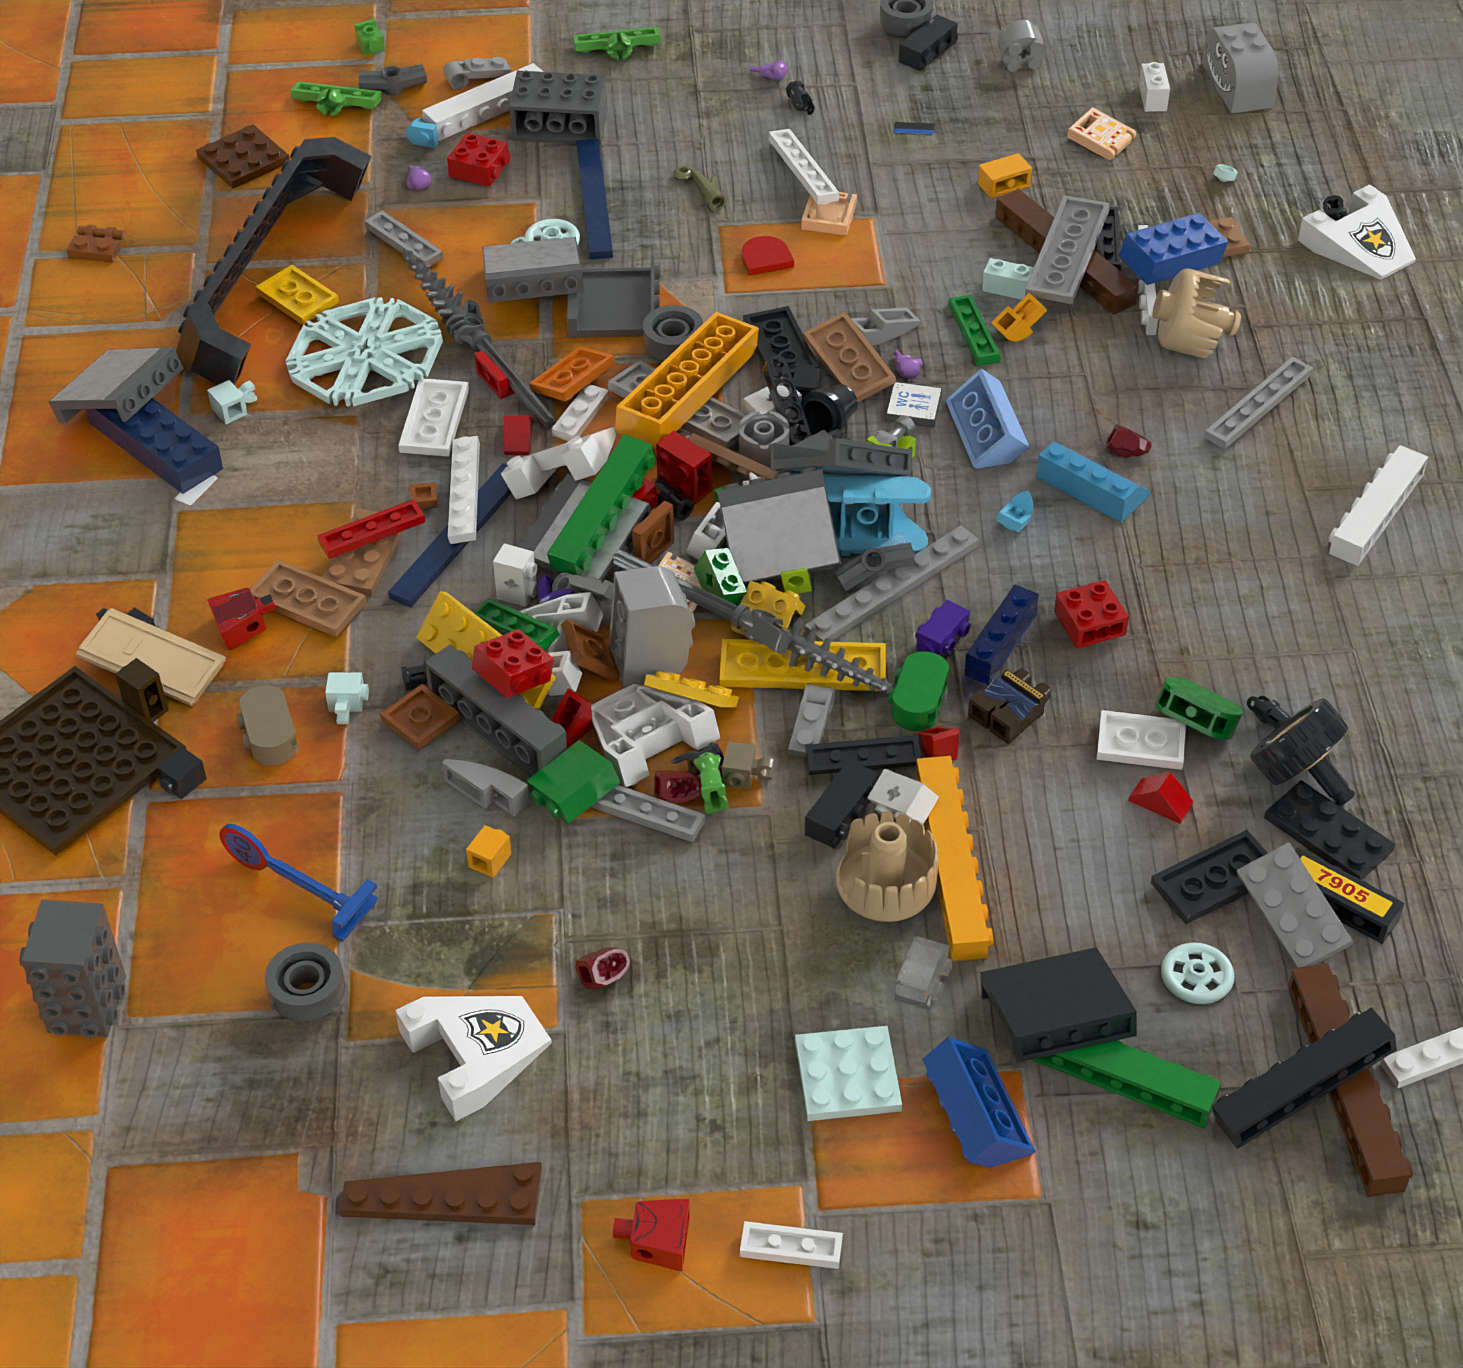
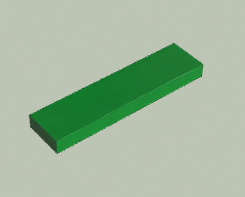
M972 295L949 298L948 306L976 365L981 366L1000 362L1001 355Z
M490 598L473 612L501 635L519 629L543 650L560 636L557 628Z

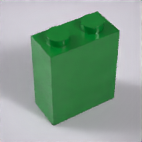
M580 740L527 780L531 789L529 795L532 801L539 807L543 805L553 818L559 817L567 824L621 783L612 762Z

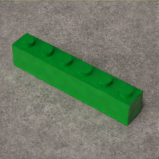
M625 434L622 436L548 550L547 556L551 569L579 576L582 575L584 570H588L592 557L597 550L602 548L606 535L615 528L622 510L627 509L631 496L635 490L641 487L647 471L653 468L655 456L652 444Z
M1119 1040L1031 1059L1204 1129L1213 1111L1212 1105L1216 1104L1221 1086L1220 1081L1213 1079L1209 1075L1199 1074L1186 1069L1178 1063L1168 1062L1154 1056L1150 1052L1132 1048Z

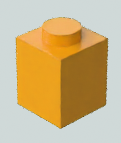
M484 825L466 848L468 867L494 878L512 854L510 836L500 829H493Z

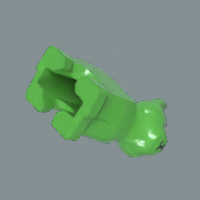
M705 752L694 760L695 766L701 772V792L705 801L706 814L718 813V811L729 808L728 800L725 797V785L722 784L718 769L721 757L710 752Z

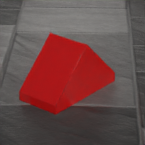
M504 415V455H529L532 431L531 416Z
M567 688L551 719L553 723H558L564 728L567 749L593 729L591 702Z
M937 726L914 733V735H918L920 748L926 758L951 756L952 761L957 760L960 734L958 728Z
M1172 772L1141 778L1128 800L1179 824L1182 823L1194 802Z

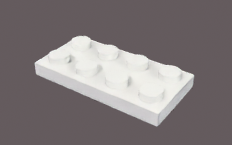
M424 379L423 382L418 381L399 442L400 453L450 456L453 439L455 438L469 391L468 382Z

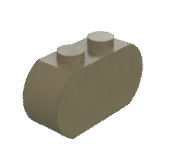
M261 685L245 692L239 700L241 713L236 714L240 730L246 729L247 732L242 734L245 750L251 749L254 760L263 765L274 766L289 761L297 753L298 745L283 690L271 685Z

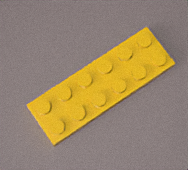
M440 591L416 638L436 654L448 645H451L458 651H463L473 661L474 647L502 635L450 594ZM552 674L550 682L520 693V695L532 707L540 709L556 676Z
M722 639L720 686L805 689L807 684L834 688L835 690L871 691L869 690L870 686L862 682L858 686H854V679L846 675L842 682L838 681V672L832 669L829 670L826 677L820 675L823 665L817 662L814 663L810 672L805 671L807 658L801 655L794 667L789 666L792 651L787 650L785 654H780L763 643L753 640ZM821 641L814 642L819 646H822L823 642ZM830 643V652L837 654L839 649L843 648L845 649L843 659L852 662L854 658H858V667L866 671L868 668L874 669L873 675L881 679L886 678V643Z

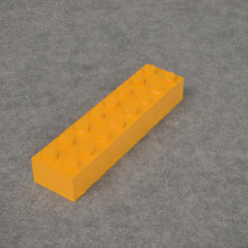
M715 312L616 406L615 432L645 441L656 448V443L661 438L667 436L672 431L677 432L756 353L759 328Z

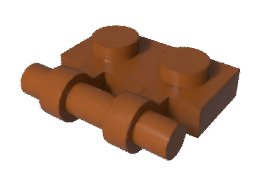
M89 224L87 226H79L77 230L78 235L83 236H74L67 249L68 257L114 262L121 249L120 242L116 239L124 240L125 231L117 230L115 227L97 228L96 225Z

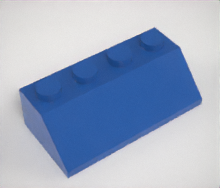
M947 1037L922 1058L927 1069V1077L934 1084L939 1095V1103L946 1110L951 1121L950 1127L958 1136L963 1147L962 1153L970 1163L991 1168L1030 1156L1036 1152L987 1049Z

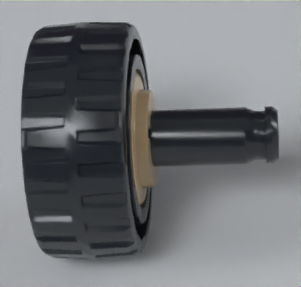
M1324 698L1312 702L1283 722L1265 737L1250 754L1255 765L1273 785L1282 784L1299 773L1308 770L1326 794L1339 806L1347 803L1355 795V791L1349 788L1346 780L1326 757L1330 749L1346 734L1348 726L1340 714Z

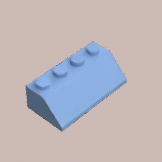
M982 368L945 400L972 465L976 469L1012 463L1029 448L1001 382Z

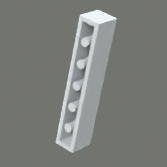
M534 63L518 69L520 71L543 72ZM517 70L422 110L424 123L437 125L438 141L508 112Z
M1401 445L1394 454L1389 453L1384 467L1377 469L1373 482L1366 484L1362 497L1355 499L1351 512L1344 514L1340 527H1335L1332 530L1328 540L1331 543L1329 554L1359 566L1423 477L1428 456Z

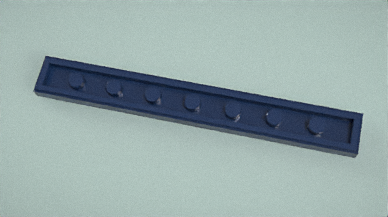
M599 139L576 140L590 259L613 257Z
M502 463L478 490L476 533L512 493L501 475L508 466L507 464ZM447 525L388 591L389 598L412 607L468 542L450 544Z

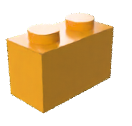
M1019 153L980 164L977 184L990 198L1010 193L1016 189H1024L1031 186L1032 167Z

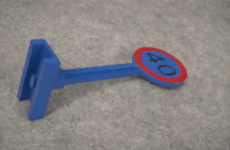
M226 824L220 830L219 837L227 852L244 866L260 871L269 867L280 876L333 905V908L339 912L332 919L333 937L341 942L347 938L378 901V897L372 895L377 888V884L369 879L361 885L352 897L344 893L339 894L285 862L270 856L264 845L245 828L236 824Z

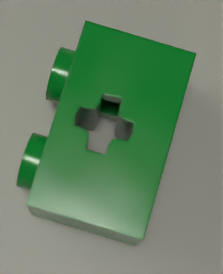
M729 548L705 550L694 567L702 589L738 606L747 591Z

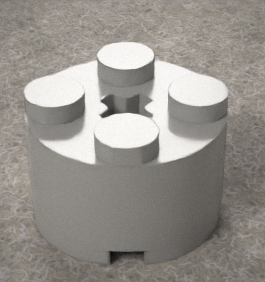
M1018 20L1008 25L1009 28L1004 32L1002 30L998 35V46L1007 69L1010 72H1015L1023 68H1039L1045 56V45L1038 26L1033 25L1028 20Z
M759 411L743 417L738 431L739 454L770 468L771 443L789 445L788 421L782 415L772 411H768V414L760 415Z

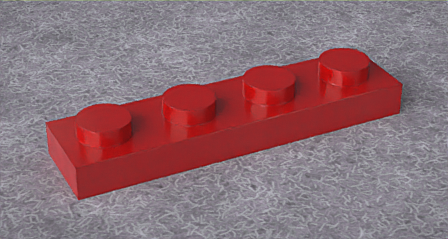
M412 499L317 535L318 543L327 557L331 559L426 522L425 515L416 501Z

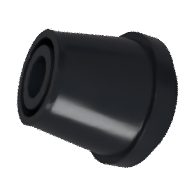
M837 384L826 389L812 390L803 397L801 406L810 431L816 434L822 430H825L827 433L835 429L842 431L846 421L857 410L858 402L855 393L848 386Z

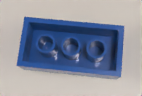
M1197 213L1127 233L1119 257L1146 285L1173 278L1186 268L1200 270L1220 264L1228 240L1204 216Z

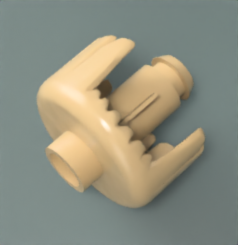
M1186 268L1175 276L1168 291L1162 289L1159 291L1153 306L1152 316L1160 320L1158 338L1163 348L1204 359L1213 353L1209 349H1215L1218 345V341L1209 338L1219 339L1222 333H1225L1226 337L1236 334L1240 325L1241 314L1236 309H1233L1231 312L1227 306L1212 303L1201 298H1214L1217 292L1211 288L1219 289L1222 286L1220 283H1230L1229 279Z
M890 811L883 812L880 821H878L876 813L867 814L864 824L862 818L855 819L850 824L846 854L840 860L836 872V885L844 903L857 914L880 922L901 921L922 911L931 901L936 889L939 857L938 846L934 841L933 835L930 831H925L923 824L918 820H912V824H910L908 816L902 813L898 814L896 822H894L893 814Z

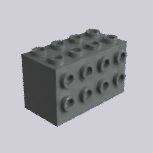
M517 70L509 104L513 141L577 144L576 140L599 139V145H601L608 110L605 75Z
M41 900L35 921L31 922L28 928L29 939L27 945L21 949L19 957L20 965L24 967L26 973V982L31 986L33 992V1001L38 1005L40 1020H43L47 1033L59 1036L66 1034L83 1035L88 1038L96 1036L108 1037L111 1025H115L117 1022L118 1002L125 995L126 975L104 905L100 903Z

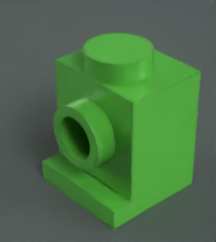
M375 19L354 24L356 42L365 56L385 51L384 37L377 27Z

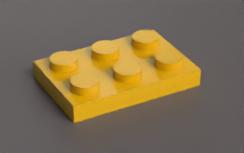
M290 265L255 286L256 292L260 297L301 325H305L308 320L311 321L316 318L317 314H322L321 312L327 311L339 303V296L294 265Z
M657 670L656 675H646L645 686L719 707H737L739 696L732 695V689L718 685H709L707 688L705 687V681L694 678L679 680L680 674L669 671Z

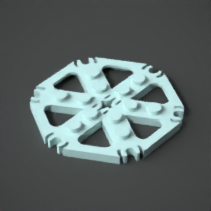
M374 297L321 312L322 315H316V323L308 320V327L303 325L286 359V365L292 383L326 403L331 404L333 400L334 405L337 406L340 400L345 399L346 406H350L352 403L353 406L407 392L409 388H415L413 381L415 379L423 382V375L426 378L428 377L442 345L443 338L436 319L397 299L396 304L394 298H391L388 303L384 304L382 297H379L377 301ZM367 315L359 333L340 323L342 320ZM398 317H404L417 324L388 332L393 320ZM314 340H321L333 347L304 355L309 343ZM420 347L428 348L422 364H413L397 355L398 353L416 350ZM371 369L394 382L389 387L384 386L373 389L368 393L361 392ZM341 370L334 386L328 390L310 381L315 376Z

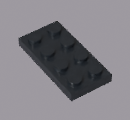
M789 306L743 315V322L759 328L756 351L763 365L771 356H781L786 360L792 378H794L796 366L819 368ZM774 364L771 366V369H776L777 372L780 370V368L775 367Z
M1302 780L1265 811L1264 819L1327 863L1339 867L1344 872L1360 880H1363L1390 855L1395 847V843Z
M1245 830L1153 875L1151 884L1181 920L1188 924L1248 894L1249 892L1237 875V870L1268 854V852L1248 830Z

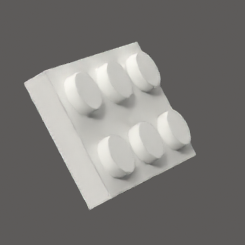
M1101 710L1096 760L1182 770L1186 724L1172 718Z

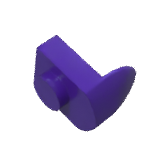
M544 575L538 579L540 603L573 594V590L560 589L552 591L554 581Z

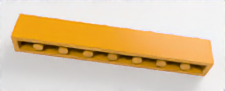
M951 756L918 758L916 762V781L925 784L939 796L924 823L925 829L931 832L938 846L939 859L936 885L951 962L987 959L988 948L993 946V932L991 928L986 927L988 909L986 904L981 903L983 885L981 880L976 879L978 861L977 857H972L971 851H973L972 834H967L966 831L969 827L967 811H962L961 807L964 806L963 790L957 788V784H959L958 767H953Z

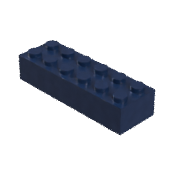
M151 398L126 422L122 421L116 408L86 409L91 425L182 494L223 469L219 446L154 398Z

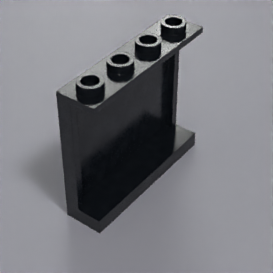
M1097 947L980 972L982 999L990 998L1012 1038L1013 1056L1017 1063L1137 1036V1011Z

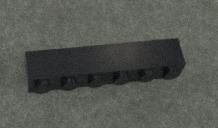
M1372 1007L1365 1012L1356 1013L1344 1025L1337 1029H1330L1318 1041L1301 1047L1295 1055L1287 1060L1275 1063L1269 1071L1258 1078L1249 1079L1244 1083L1243 1087L1232 1094H1225L1220 1097L1216 1104L1212 1105L1215 1121L1238 1149L1397 1051L1395 1033Z

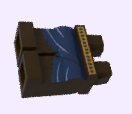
M1023 668L1014 673L1007 669L1002 673V677L997 678L981 694L976 692L969 698L968 716L984 728L988 729L990 727L991 733L1009 745L1037 717L1039 718L1044 714L1045 703L1051 698V688L1045 683H1039L1036 687L1029 685L1031 684L1032 677ZM983 711L985 713V717H982L979 714V712ZM1002 725L1006 727V732L1001 730L1000 727Z

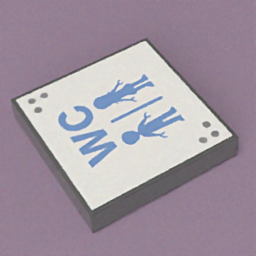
M896 382L892 386L885 421L895 422L901 415H906L913 420L915 425L935 427L943 388Z

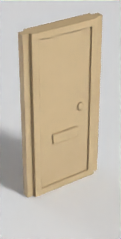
M113 608L104 614L76 652V657L113 673H117L122 667L138 658L159 673L166 696L189 706L196 704L226 661V657Z

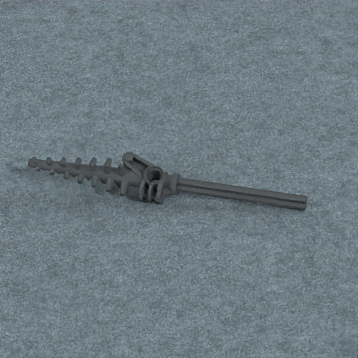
M404 250L402 256L404 261L409 264V270L416 273V280L423 282L420 284L422 290H429V292H426V297H429L428 300L431 301V305L435 306L437 315L443 316L442 323H446L445 329L454 338L456 343L459 345H469L475 352L483 350L508 377V385L543 427L548 430L551 425H555L556 420L491 344L492 338L483 328L485 322L482 319L479 305L472 300H466L462 307L463 292L459 291L454 296V285L450 284L449 287H445L446 278H437L438 272L433 271L432 273V270H429L430 265L425 264L423 266L421 258H416L413 255V251Z
M618 549L612 558L614 559V564L626 570L654 567V565L621 549ZM676 576L687 600L730 620L733 627L737 629L743 628L744 635L747 638L763 643L777 653L785 654L787 650L792 651L789 666L794 667L801 655L807 658L805 671L810 672L814 663L817 662L823 665L820 675L824 677L832 669L838 672V681L842 682L846 675L854 679V686H858L862 682L869 685V690L871 691L878 689L887 694L890 693L893 685L888 683V679H881L873 675L874 669L868 668L866 671L858 667V658H854L852 662L843 659L845 649L840 648L837 654L830 652L831 639L826 638L822 646L815 644L816 629L812 628L807 638L800 636L803 624L802 619L798 618L792 630H789L783 626L782 619L761 609L750 611V608L744 604L736 606Z

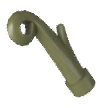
M680 166L673 171L676 179H692L696 183L711 210L719 211L725 206L726 198L721 191L717 190L715 176H712L709 182L704 175L689 166Z

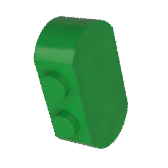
M916 652L906 657L903 668L898 667L895 676V683L897 685L896 688L892 687L888 696V703L892 704L891 716L900 727L910 731H923L935 725L948 686L949 665L943 657L932 652Z
M1174 676L1165 679L1155 703L1157 709L1162 713L1210 737L1222 740L1233 738L1243 714V709L1238 704L1188 679Z

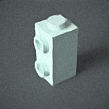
M990 258L983 274L982 291L1022 300L1025 297V288L1034 267Z

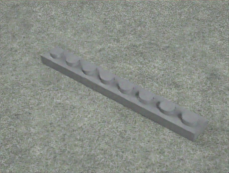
M960 525L915 554V565L888 571L805 624L804 633L808 635L811 629L814 628L817 630L815 641L824 642L826 638H829L832 642L979 546V539Z

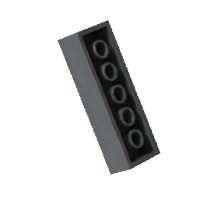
M448 645L425 662L428 688L459 712V722L528 776L532 777L567 750L566 732L560 724L553 723L540 709H535L528 704L520 694L505 698L471 668L472 661L463 651H458L453 646Z

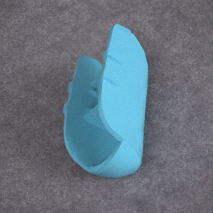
M788 471L789 473H791V476L802 474L801 472ZM824 473L838 551L841 556H851L852 553L863 554L869 548H880L911 542L914 554L927 547L928 538L925 531L908 519L899 503L928 502L931 499V487L927 483L916 477L900 475Z

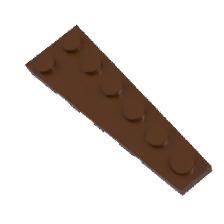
M521 1163L344 1181L339 1211L341 1217L536 1225L542 1163Z

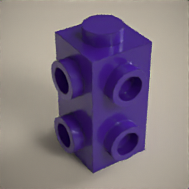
M946 600L940 608L936 607L930 619L925 624L922 623L915 633V638H917L916 651L932 652L941 657L950 654L961 637L965 638L970 631V611L949 600Z

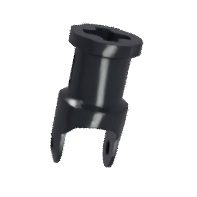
M798 80L790 82L786 87V94L791 99L793 107L796 110L806 111L808 115H812L815 106L809 93L805 91L804 84Z
M1329 196L1324 200L1323 210L1333 220L1338 221L1348 215L1343 205L1344 201L1340 196Z
M656 480V487L660 489V494H657L659 498L657 501L658 505L667 501L673 505L674 517L679 521L687 519L694 509V503L680 496L679 491L666 481Z
M426 661L423 662V665L411 668L401 667L406 691L411 690L413 686L428 683L425 667Z
M1251 696L1247 700L1248 708L1255 713L1256 717L1263 723H1269L1275 729L1293 716V714L1289 715L1281 709L1280 703L1276 700H1270L1266 696H1259L1258 698Z
M713 741L709 743V747L697 752L694 750L674 758L671 763L676 764L687 760L688 771L698 776L701 772L695 766L694 760L701 754L710 752L720 755L719 766L723 765L724 756L718 744Z

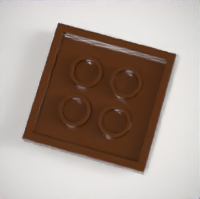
M254 124L196 150L197 157L233 189L282 167L286 159L290 160L289 154Z

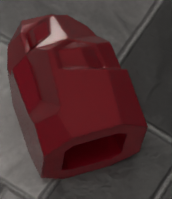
M1116 424L1106 441L1105 447L1127 458L1133 455L1138 457L1149 453L1152 445L1143 436L1122 425Z
M673 770L655 772V798L670 803L687 802L697 798L701 793V780L694 773Z
M608 947L578 959L575 968L580 982L586 988L597 989L620 979L629 968L630 957L623 949Z

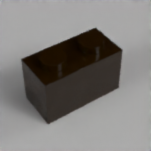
M135 658L115 673L122 700L150 721L155 722L169 711L160 675L151 667Z

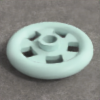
M561 219L541 220L531 225L525 233V237L530 242L536 238L550 240L576 237L577 245L580 241L578 229L572 223ZM561 229H563V230H565V231H567V232L563 234V233L561 232Z
M1185 943L1176 946L1167 953L1161 965L1162 979L1168 990L1179 999L1189 1003L1210 1004L1217 1002L1230 992L1234 984V970L1229 959L1221 951L1207 944ZM1189 955H1201L1202 960H1190ZM1175 963L1184 965L1182 973L1173 971ZM1216 963L1221 971L1214 973L1210 964ZM1195 969L1201 970L1202 973H1197V972H1195L1194 970H1195ZM1186 981L1196 987L1191 991L1184 988L1182 984ZM1214 981L1218 987L1210 991L1205 985Z

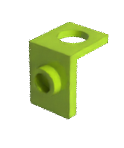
M807 568L781 572L784 591L788 590L796 594L812 592L811 577Z

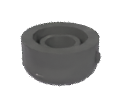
M881 0L880 22L882 27L893 36L909 37L933 18V15H931L934 7L933 0Z
M679 305L663 306L651 311L645 317L643 327L640 329V335L643 337L646 351L654 359L664 362L703 324V319L695 310Z
M307 942L291 945L278 952L266 968L265 984L271 1007L286 1019L296 1022L316 1021L333 1012L343 998L345 981L341 962L335 952L324 945ZM316 983L310 989H296L302 984Z

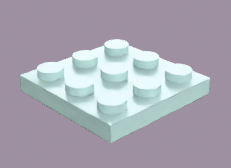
M888 1026L795 1035L807 1121L902 1111V1101Z

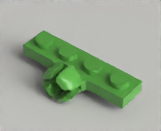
M658 27L573 35L576 52L588 53L592 50L601 49L607 51L608 55L615 60H619L621 56L623 60L629 57L632 53V48L636 45L649 47L654 46L656 43H661Z
M298 81L291 89V98L299 99L302 102L317 101L316 107L321 114L328 116L330 113V117H334L339 114L343 107L360 106L363 109L376 108L382 100V91Z

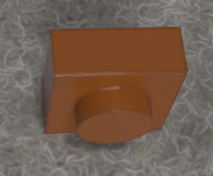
M436 482L410 484V498L416 501L420 509L438 507Z

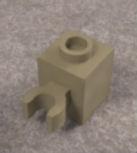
M728 741L722 765V784L734 788L750 789L753 775L764 780H772L774 759L769 757L756 759V745Z

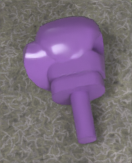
M779 59L773 64L766 63L763 67L751 66V72H760L762 77L778 81L785 77L788 72V66L783 60Z
M412 165L408 167L406 186L409 190H421L431 184V177L426 170L420 167H413Z
M895 350L893 354L895 355L894 364L897 373L906 379L918 376L920 368L923 366L922 359L911 358L909 355H902L898 350Z

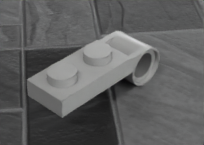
M473 58L447 63L443 68V74L453 89L460 90L466 87L469 79L502 77L511 73L512 69L505 58Z
M561 573L555 578L552 584V591L572 589L573 594L591 592L594 598L612 604L614 583L604 580L602 583L601 580L589 574L585 578L576 574Z
M813 684L806 685L788 749L789 755L806 758V745L821 743L828 714L831 713L834 704V688Z

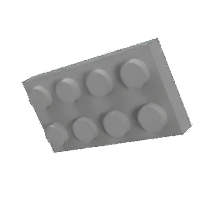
M1289 842L1237 870L1240 880L1296 968L1315 965L1353 945L1352 938Z

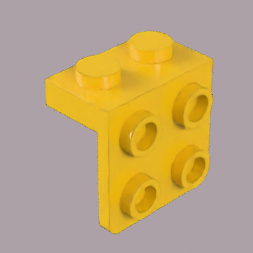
M751 580L746 589L747 593L743 596L740 603L748 606L750 611L761 609L783 620L785 628H788L793 614L802 616L806 607L799 599L800 596L794 592L785 590L783 593L767 582L761 581V584ZM731 625V629L735 633L745 636L743 628L737 629Z

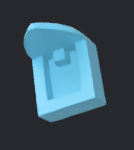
M417 118L411 122L405 133L408 140L414 145L436 148L438 145L437 125L423 123L422 118Z
M1029 491L1021 492L1013 497L1010 503L998 513L996 521L1003 524L1008 530L1019 533L1029 523L1033 514V501Z

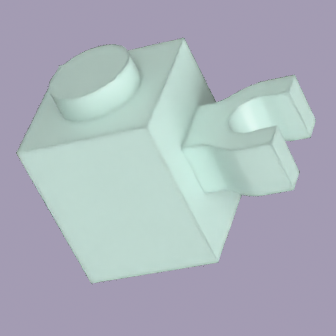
M228 380L208 389L211 409L225 424L248 415L245 403H252L257 400V396L252 392L255 390V385L251 381H247L237 389Z
M328 673L325 692L329 712L337 714V724H348L349 712H362L363 701H368L369 688L368 684L363 682L362 673Z

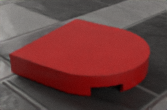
M754 237L748 240L742 247V261L749 275L794 267V259L788 246L776 237Z

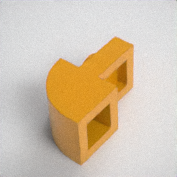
M1028 293L1013 309L1007 306L991 324L1008 340L1013 342L1020 341L1033 333L1030 327L1047 309L1033 295Z

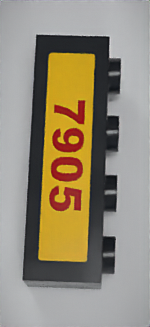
M1297 847L1295 852L1341 923L1383 944L1399 922L1405 903L1371 886L1366 881L1344 872L1339 867L1321 860L1314 854Z

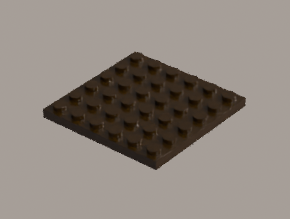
M74 666L0 720V813L56 856L159 776L157 767L182 747L186 749V746Z

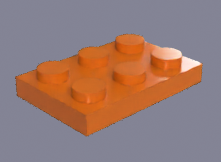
M579 346L529 383L531 391L562 401L570 400L574 394L589 386L593 380L605 374L609 368L616 364L614 355Z

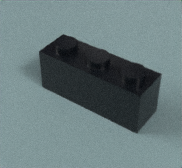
M936 14L899 44V62L921 71L956 43L958 39V23Z
M849 760L806 814L805 835L833 849L836 848L841 840L845 841L849 834L850 824L855 819L863 818L866 807L871 802L867 798L879 779V773Z

